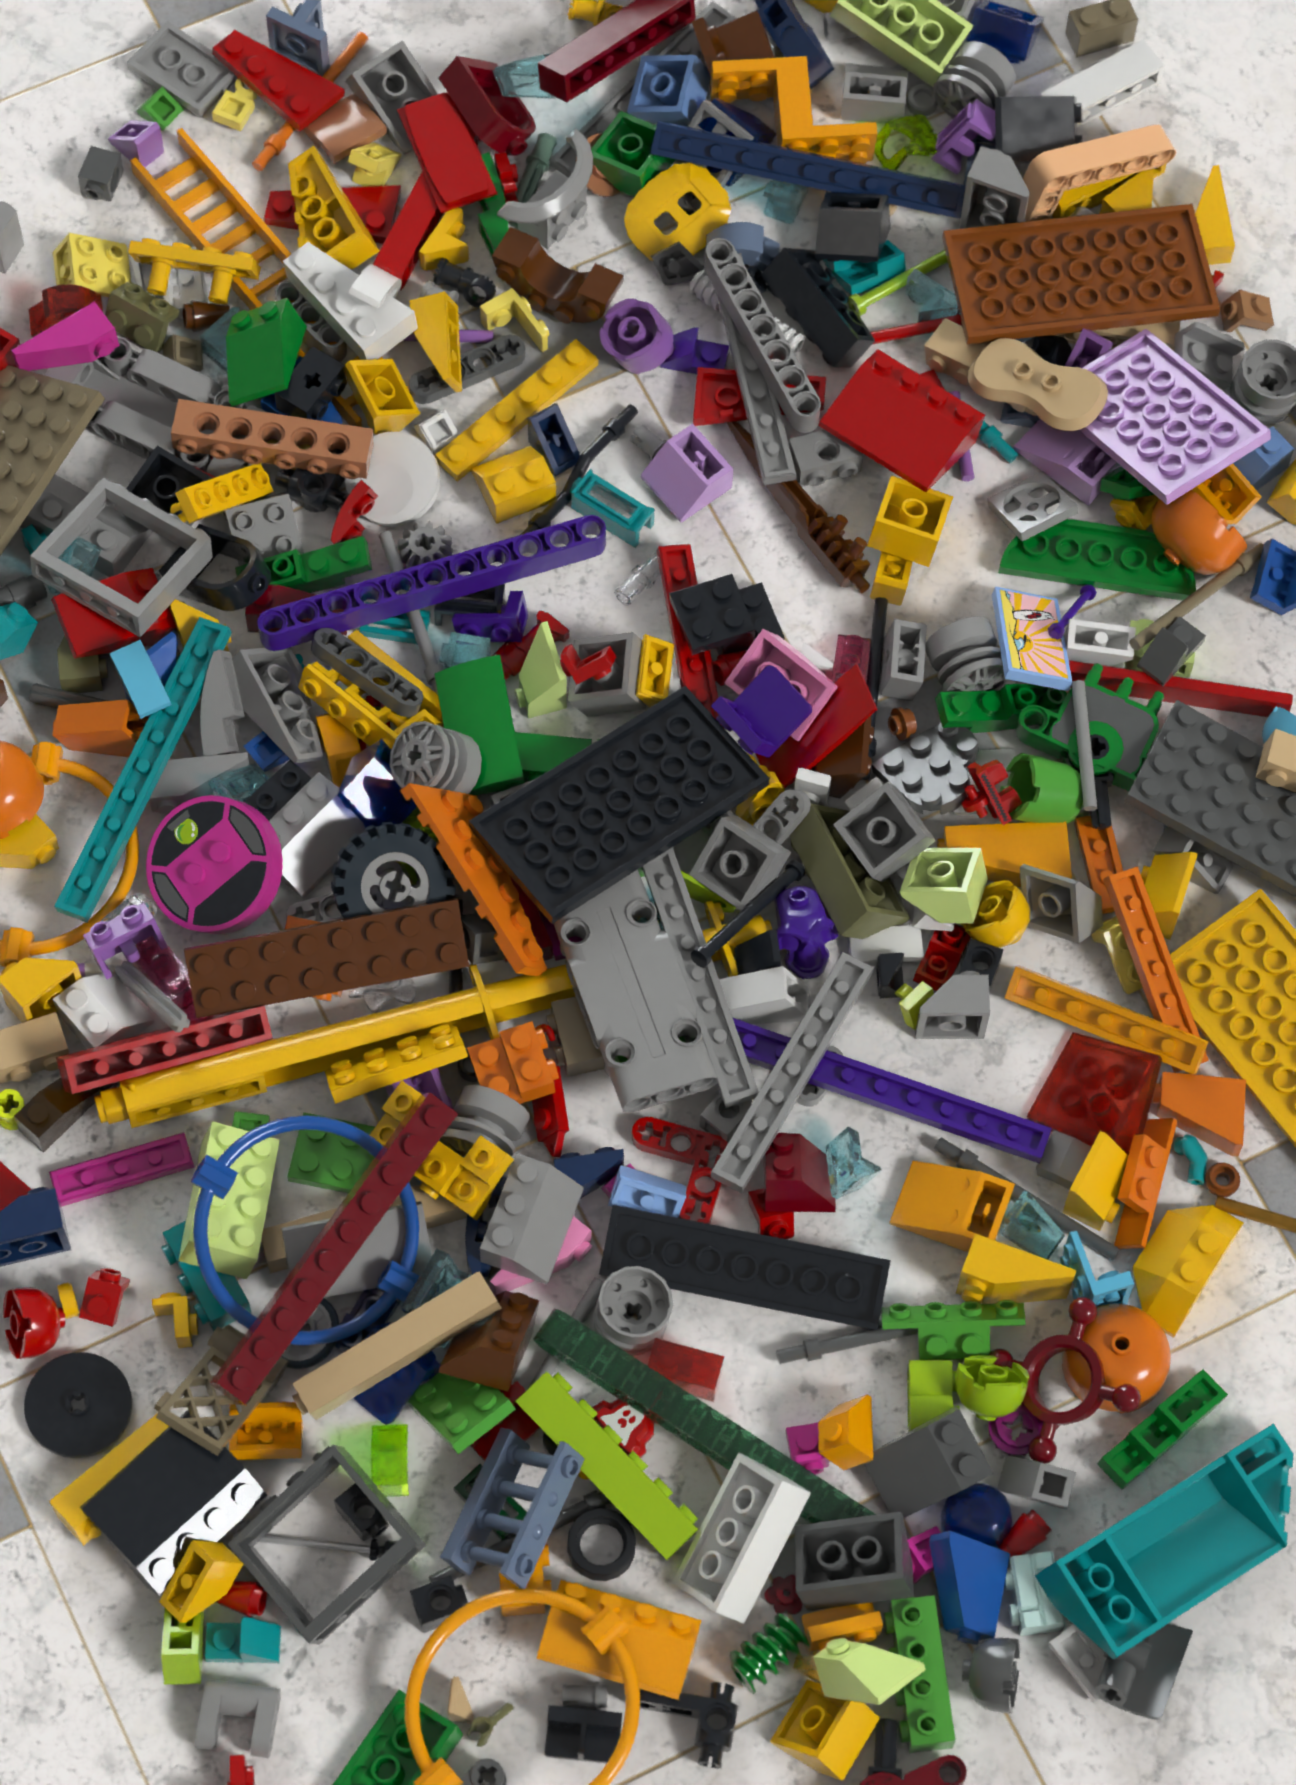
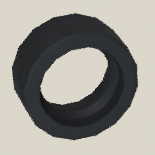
M595 1508L584 1512L574 1520L568 1532L567 1552L571 1564L580 1575L590 1580L608 1581L618 1578L629 1569L635 1557L636 1536L632 1524L623 1514L612 1509ZM597 1524H607L614 1527L620 1533L623 1540V1550L619 1558L607 1565H595L589 1562L583 1556L580 1548V1541L584 1532Z

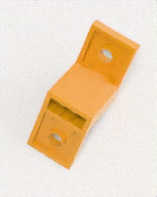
M807 56L712 61L710 80L711 101L731 103L737 99L763 101L767 98H773L777 146L863 164L873 161L877 139L876 122L813 126Z

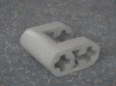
M207 1679L198 1719L195 1748L215 1750L222 1714L255 1719L250 1756L270 1758L280 1705L281 1689Z

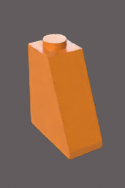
M128 699L58 705L56 719L53 722L52 736L72 751L129 757L148 717L140 719L136 709Z
M1162 1072L1159 1083H1153L1151 1103L1157 1104V1117L1175 1118L1178 1120L1176 1127L1230 1156H1239L1244 1136L1246 1079Z

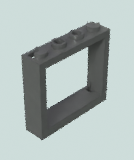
M336 1445L328 1446L321 1453L317 1452L312 1459L314 1463L305 1472L301 1470L295 1473L286 1482L288 1488L279 1496L273 1495L260 1506L261 1513L252 1521L247 1520L239 1525L240 1529L228 1543L232 1551L244 1563L246 1568L309 1644H321L426 1546L344 1447ZM341 1465L401 1538L313 1619L255 1549L254 1545Z

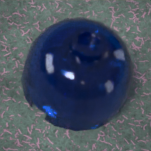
M977 1482L945 1500L941 1512V1532L952 1531L999 1549V1546L1008 1536L1013 1525L1011 1506L1005 1495L996 1487L983 1482Z

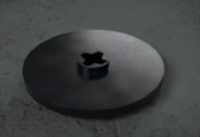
M85 1352L59 1356L46 1363L29 1383L24 1399L26 1423L37 1442L56 1455L68 1458H84L96 1455L112 1446L128 1426L132 1414V1394L129 1384L120 1369L102 1356ZM82 1398H85L84 1404L86 1409L83 1411L76 1409L72 1412L73 1407L70 1402L73 1399L80 1401Z

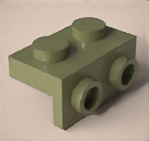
M126 282L110 293L105 316L114 326L117 333L145 349L158 353L163 349L169 323L178 318L180 311L171 306L166 300L157 298L144 291L141 286Z

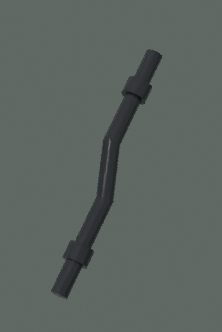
M629 404L616 418H611L602 427V433L581 453L562 492L541 513H536L528 521V527L520 535L551 526V521L571 501L570 489L578 477L583 478L591 462L611 441H616L625 432V426L638 414L635 406Z

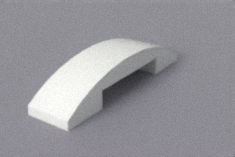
M370 264L358 276L348 293L375 308H379L383 305L388 294L394 298L397 297L402 281L379 267Z

